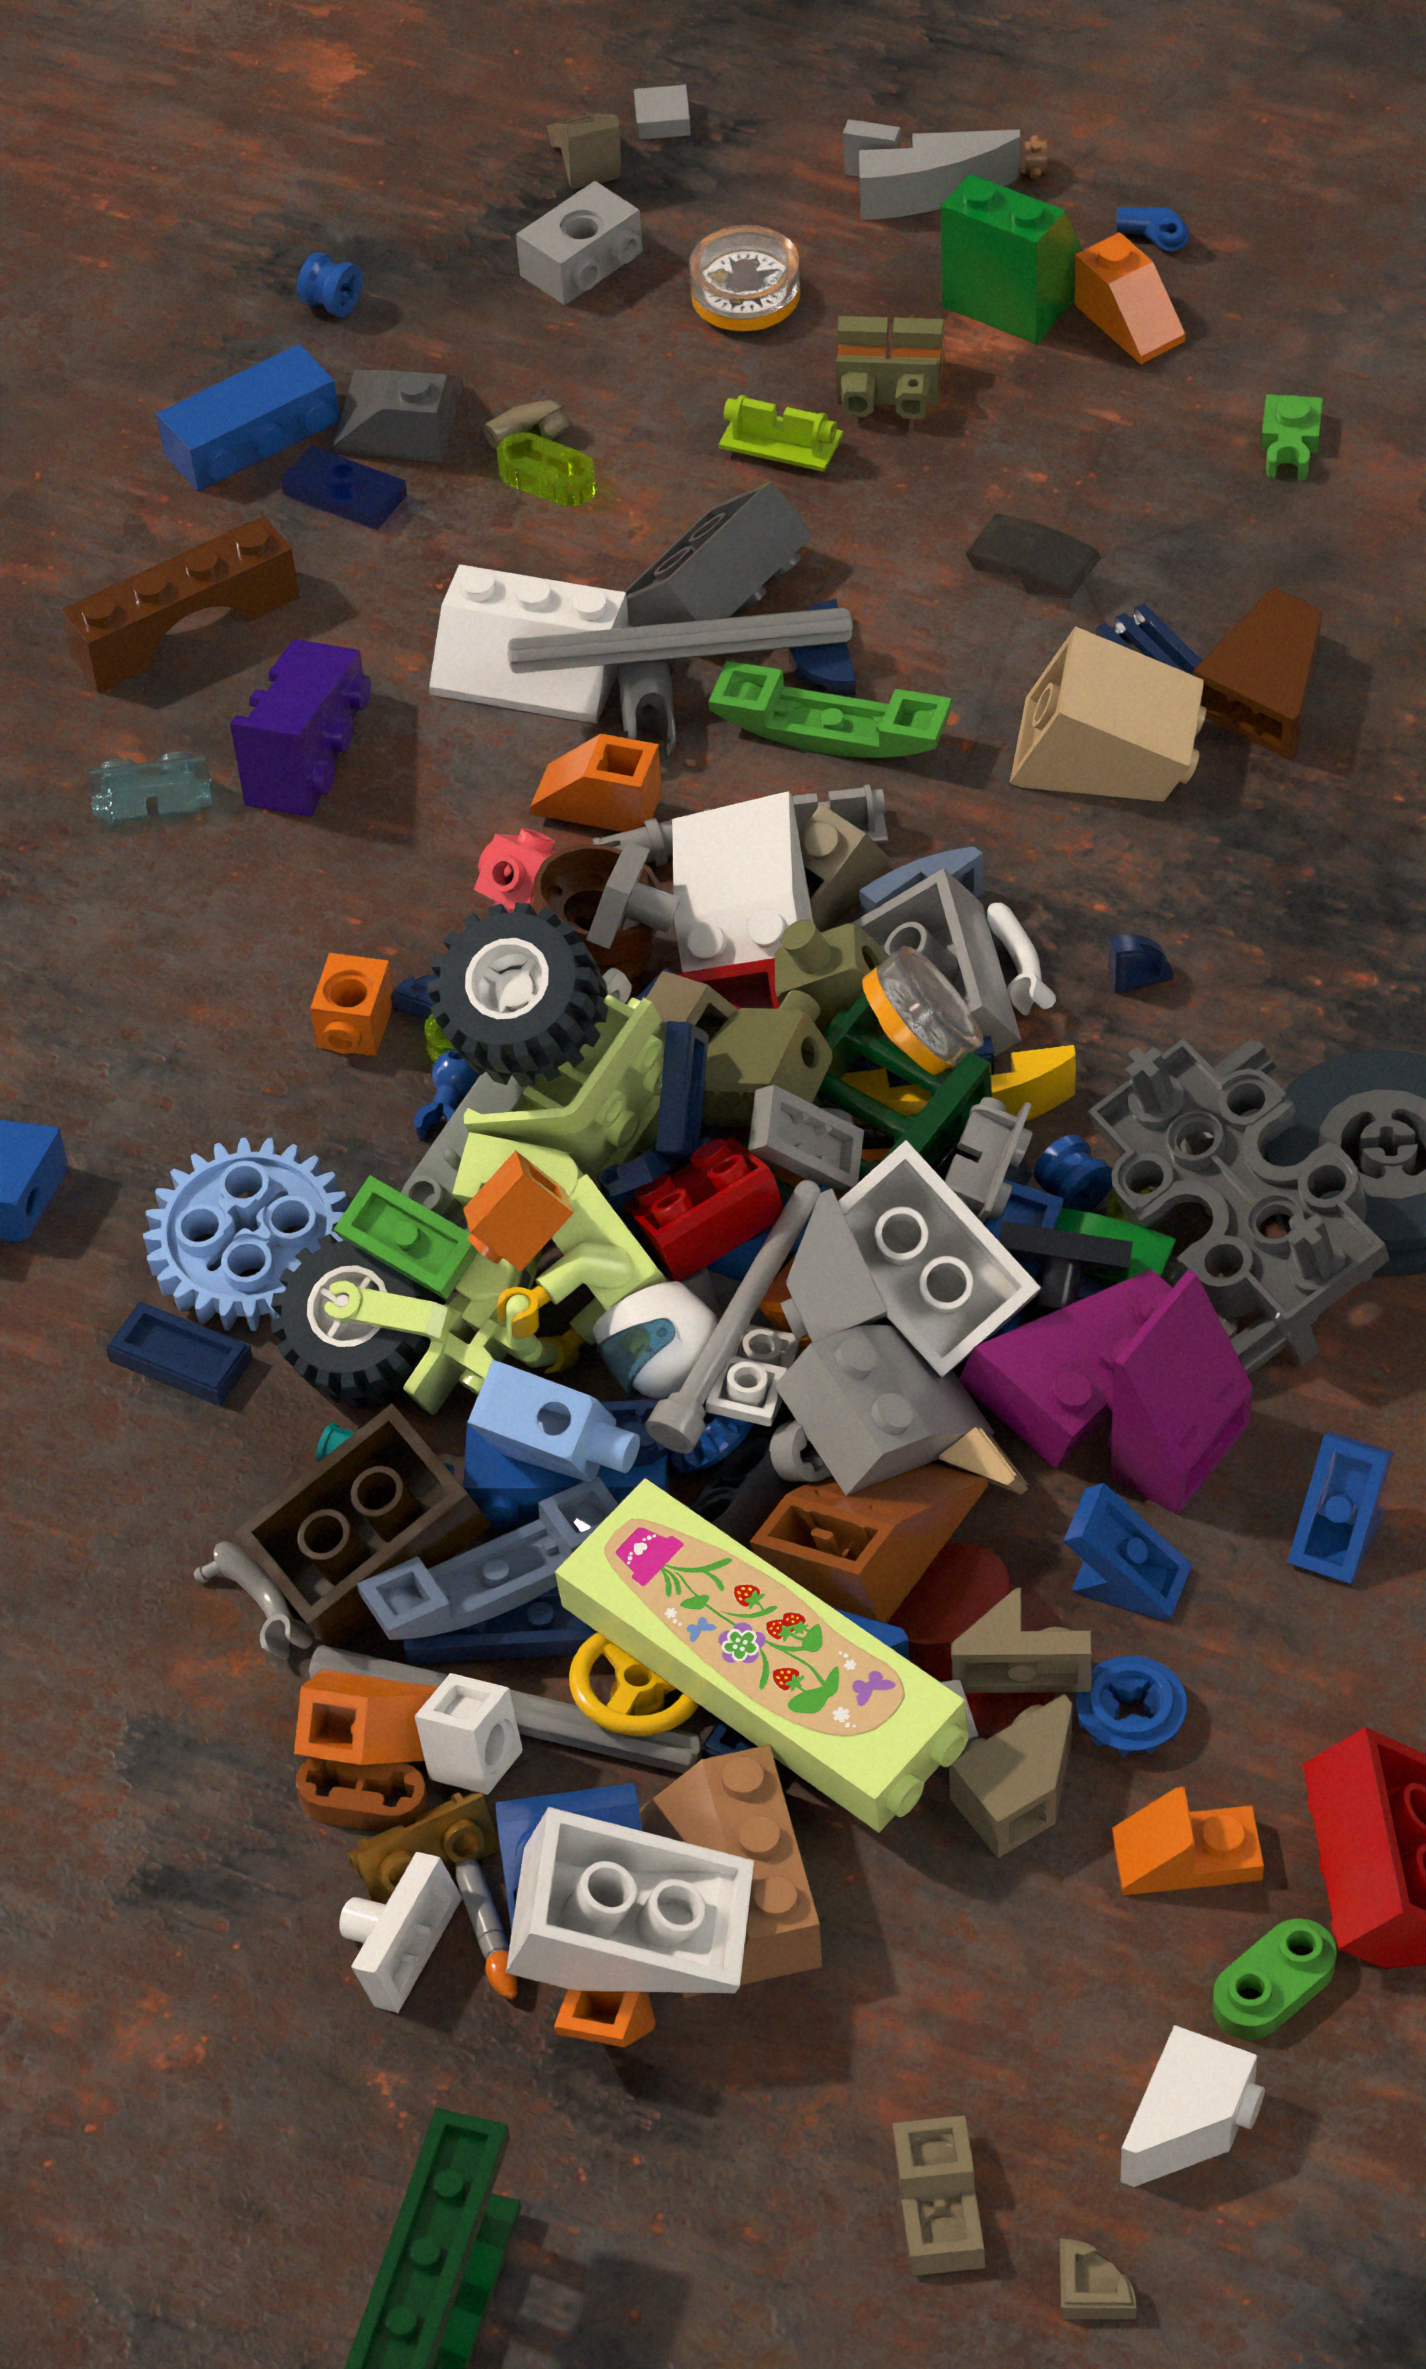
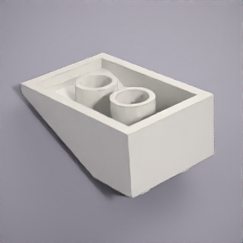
M789 791L672 819L673 894L681 898L674 915V923L682 972L775 958L774 953L783 946L781 943L782 934L789 925L804 919L813 922L793 799Z
M548 1807L524 1847L506 1973L574 1991L736 1993L740 1987L754 1860Z

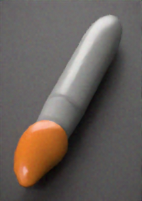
M475 1859L455 1863L457 1883L479 1947L486 1960L485 1970L492 1988L500 1996L513 2000L518 1995V1976L506 1973L509 1948L484 1873Z

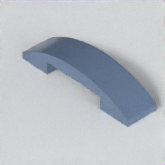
M596 1476L592 1482H582L540 1501L539 1519L430 1569H426L417 1556L357 1583L358 1593L389 1640L428 1637L483 1622L517 1608L558 1586L555 1571L619 1504L599 1476Z

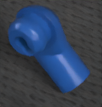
M1117 207V233L1120 232L1122 235H1145L1160 249L1170 252L1181 249L1188 242L1190 233L1187 224L1168 207Z

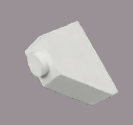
M1174 2025L1122 2146L1120 2182L1136 2187L1228 2152L1239 2126L1248 2129L1253 2127L1263 2101L1265 2087L1255 2084L1257 2055Z

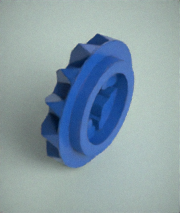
M705 1400V1402H704V1404H703V1406H702V1407L704 1408V1410H705V1406H706V1401H707V1400ZM706 1412L702 1419L705 1423V1430L693 1451L687 1454L672 1451L669 1453L670 1462L681 1473L707 1469L729 1455L744 1440L751 1430L753 1423Z
M1121 1656L1106 1660L1092 1669L1091 1691L1077 1692L1076 1709L1079 1728L1086 1729L1092 1736L1096 1748L1103 1745L1115 1748L1122 1758L1130 1751L1146 1750L1152 1756L1157 1747L1167 1740L1175 1742L1183 1721L1186 1720V1692L1178 1677L1169 1668L1155 1660L1140 1656ZM1146 1696L1143 1718L1138 1714L1132 1713L1125 1719L1121 1718L1118 1721L1119 1701L1131 1705L1137 1699L1142 1700Z

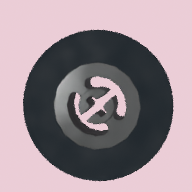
M1366 1050L1340 1055L1313 1066L1298 1076L1284 1090L1287 1093V1097L1294 1103L1296 1112L1293 1114L1296 1127L1292 1130L1290 1128L1286 1129L1271 1142L1265 1144L1264 1160L1276 1166H1293L1304 1161L1311 1152L1329 1141L1333 1144L1336 1143L1347 1155L1359 1148L1357 1169L1368 1209L1364 1223L1385 1243L1390 1259L1372 1275L1403 1276L1426 1272V1169L1414 1176L1416 1156L1418 1155L1426 1162V1056L1398 1050ZM1330 1191L1322 1195L1320 1198H1334L1337 1195H1339L1341 1191ZM1284 1214L1274 1215L1280 1226L1288 1234L1291 1231L1289 1224L1291 1217Z

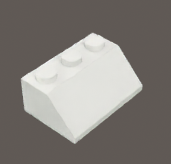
M459 564L441 606L429 685L430 695L598 724L618 674L617 664L516 674L511 671L507 655L508 643L511 639L520 637L628 628L626 592Z
M907 1140L838 1201L887 1309V1318L941 1378L967 1358L975 1346L985 1343L1032 1301L1041 1289L1036 1281Z

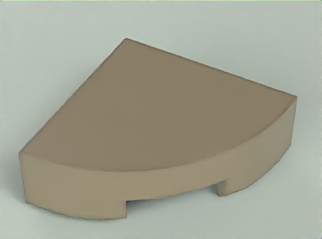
M1060 2239L1061 2319L1136 2320V2298L1131 2282L1126 2275L1122 2274L1108 2259L1098 2254L1097 2249L1090 2244L1077 2240Z

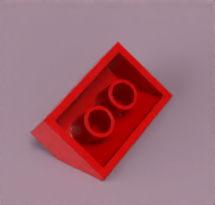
M1363 1727L1303 1764L1308 1790L1307 1805L1314 1821L1320 1852L1319 1867L1325 1879L1331 1909V1930L1337 1941L1338 1950L1384 1969L1426 1965V1754L1368 1727Z

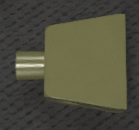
M806 919L796 921L785 929L781 937L783 946L774 953L775 991L779 1004L781 1005L787 994L793 990L802 991L813 997L821 1008V1014L815 1021V1025L824 1039L835 1016L842 1010L849 1011L864 993L862 986L863 977L879 964L892 967L911 982L908 973L857 924L847 923L820 933L812 921ZM875 1014L876 1035L879 1036L885 1034V1031Z
M793 990L787 994L778 1009L742 1008L734 1012L708 1042L702 1120L706 1126L751 1128L755 1090L771 1085H776L812 1104L833 1060L830 1046L815 1025V1021L821 1014V1008L813 997L802 991Z

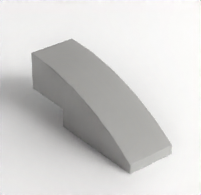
M1020 130L912 134V148L859 150L861 220L896 218L941 209L943 202L969 174L1001 186H1006L1020 179Z

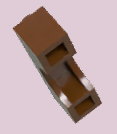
M262 516L61 609L71 659L95 690L100 692L149 669L153 653L163 636L181 619L198 610L214 606H226L238 610L249 621H252L299 599L292 548L267 518Z

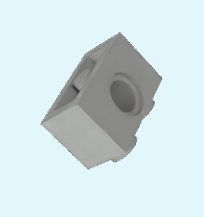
M592 182L516 234L520 276L563 305H566L643 252L640 210L598 182Z

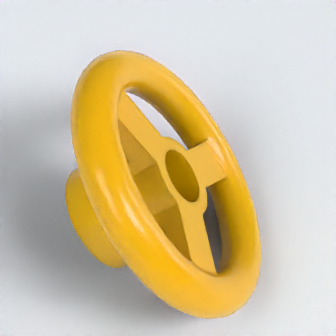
M599 1632L588 1638L573 1658L569 1672V1684L573 1699L588 1719L608 1731L627 1736L660 1734L684 1723L699 1707L697 1702L682 1693L672 1706L664 1710L665 1695L677 1688ZM602 1653L615 1668V1681L610 1689V1701L607 1706L595 1696L590 1685L591 1668Z

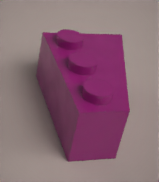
M1150 1269L975 1346L959 1380L965 1388L1056 1469L1112 1415V1410L1108 1408L1109 1398L1113 1391V1371L1109 1368L1112 1353L1126 1334L1134 1336L1146 1322L1150 1306L1156 1296L1165 1288L1169 1290L1173 1288Z

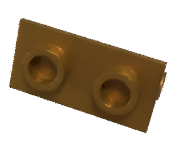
M480 1792L476 1795L472 1793L464 1798L460 1793H456L451 1796L450 1801L414 1817L415 1824L404 1828L401 1823L368 1840L365 1837L358 1839V1848L347 1852V1855L357 1877H363L370 1901L387 1904L416 1852L440 1857L448 1873L451 1874L455 1872V1863H462L469 1859L478 1861L501 1850L482 1793Z

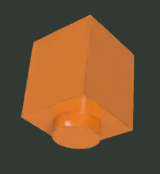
M516 1150L463 1208L471 1233L468 1236L470 1243L493 1263L498 1264L504 1258L520 1272L574 1213L566 1190Z

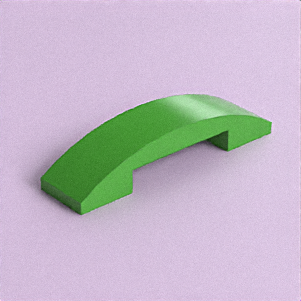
M727 660L708 701L709 710L764 738L808 751L858 758L900 757L936 749L953 707L952 698L901 689L894 690L889 704L785 687L781 669Z

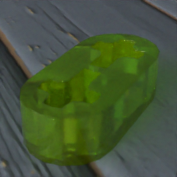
M527 432L509 435L501 440L497 446L499 476L503 482L514 488L563 506H578L586 503L596 492L594 462L590 456L583 452Z

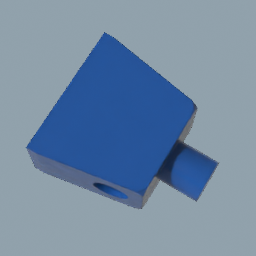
M0 1120V1240L21 1242L28 1239L66 1175L69 1165L59 1127Z

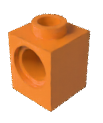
M329 953L310 1007L317 1048L332 1050L341 1054L356 1053L377 1056L393 1008L391 999L393 985L388 960Z

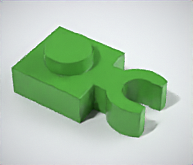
M1266 394L1261 450H1267L1266 474L1268 478H1275L1277 467L1284 463L1294 464L1298 468V480H1305L1309 474L1310 453H1318L1323 398Z

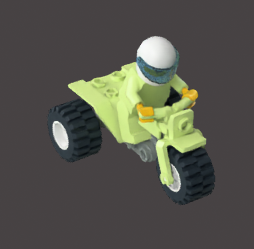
M517 902L513 913H508L503 904L488 907L490 917L479 920L474 913L463 920L468 929L460 936L453 931L443 940V943L448 948L447 954L445 956L435 954L431 964V969L438 979L428 981V996L435 1003V1005L430 1007L434 1020L458 1054L480 1076L405 1183L401 1193L470 1233L463 1208L516 1150L561 1185L567 1192L574 1213L552 1237V1240L564 1256L535 1279L538 1285L531 1290L542 1250L537 1253L521 1272L504 1258L496 1264L478 1252L455 1287L459 1294L448 1305L446 1299L347 1241L338 1242L331 1234H328L318 1239L320 1249L316 1252L311 1253L306 1247L295 1256L301 1262L294 1272L285 1268L279 1278V1281L286 1289L284 1294L273 1293L271 1307L281 1316L271 1320L272 1333L282 1342L277 1347L284 1359L314 1389H317L325 1398L335 1403H338L341 1398L351 1408L363 1409L366 1398L377 1408L390 1405L389 1394L397 1392L403 1399L410 1396L422 1409L435 1415L458 1381L470 1391L479 1395L492 1360L502 1362L508 1353L531 1368L551 1366L544 1372L545 1374L567 1371L578 1362L580 1355L578 1347L585 1341L590 1345L597 1342L596 1356L628 1398L633 1400L648 1398L668 1399L671 1393H679L718 1325L719 1320L716 1314L687 1286L678 1281L668 1282L599 1191L598 1188L601 1187L596 1178L599 1175L598 1171L612 1164L618 1163V1165H622L638 1156V1152L649 1148V1145L657 1139L666 1034L660 1027L663 1018L659 1015L652 1002L644 997L641 1001L630 998L628 1003L625 1004L632 988L625 974L616 968H611L602 977L599 972L601 970L576 930L567 921L562 923L555 912L543 907L537 915L531 904ZM582 1283L586 1284L595 1295V1298L569 1322L573 1328L563 1335L537 1339L534 1333L539 1327L538 1309L550 1300L557 1305Z

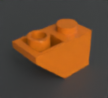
M606 734L597 735L548 764L530 805L531 815L620 832L645 827L644 820L653 818L662 795L659 745Z
M322 1669L301 1686L294 1754L357 1765L425 1761L415 1715L438 1687Z

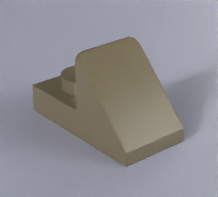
M596 113L547 125L551 146L559 147L562 150L571 188L578 189L586 187L594 181L603 183L618 179L621 176V141L618 115Z
M1021 1588L1011 1591L951 1644L953 1680L960 1679L964 1693L1090 1692L1092 1688L1091 1631H1071L1063 1627H1050L1041 1631H1022Z

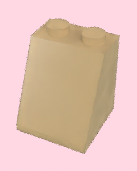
M1075 626L1026 696L1010 784L1020 788L1164 802L1178 782L1186 784L1190 780L1199 760V750L1194 749L1193 746L1195 737L1198 735L1206 716V707L1200 705L1204 680Z

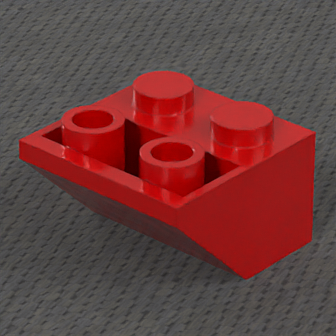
M733 1137L726 1141L723 1139L714 1140L701 1146L691 1155V1163L670 1176L669 1174H662L654 1181L638 1187L634 1192L636 1197L622 1205L658 1269L671 1282H682L776 1223L784 1209L775 1178L769 1167Z

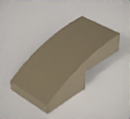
M965 2115L892 2123L911 2276L985 2268L984 2243L975 2193L974 2168Z

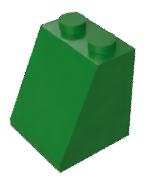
M969 174L941 205L942 307L1037 344L1075 300V254L1083 251L1066 210Z

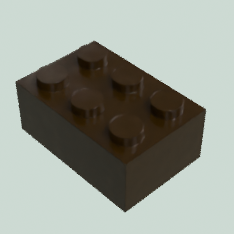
M391 1403L233 1532L326 1646L340 1649L376 1620L358 1593L357 1583L417 1556L426 1569H430L451 1559L489 1528L491 1524L466 1490Z

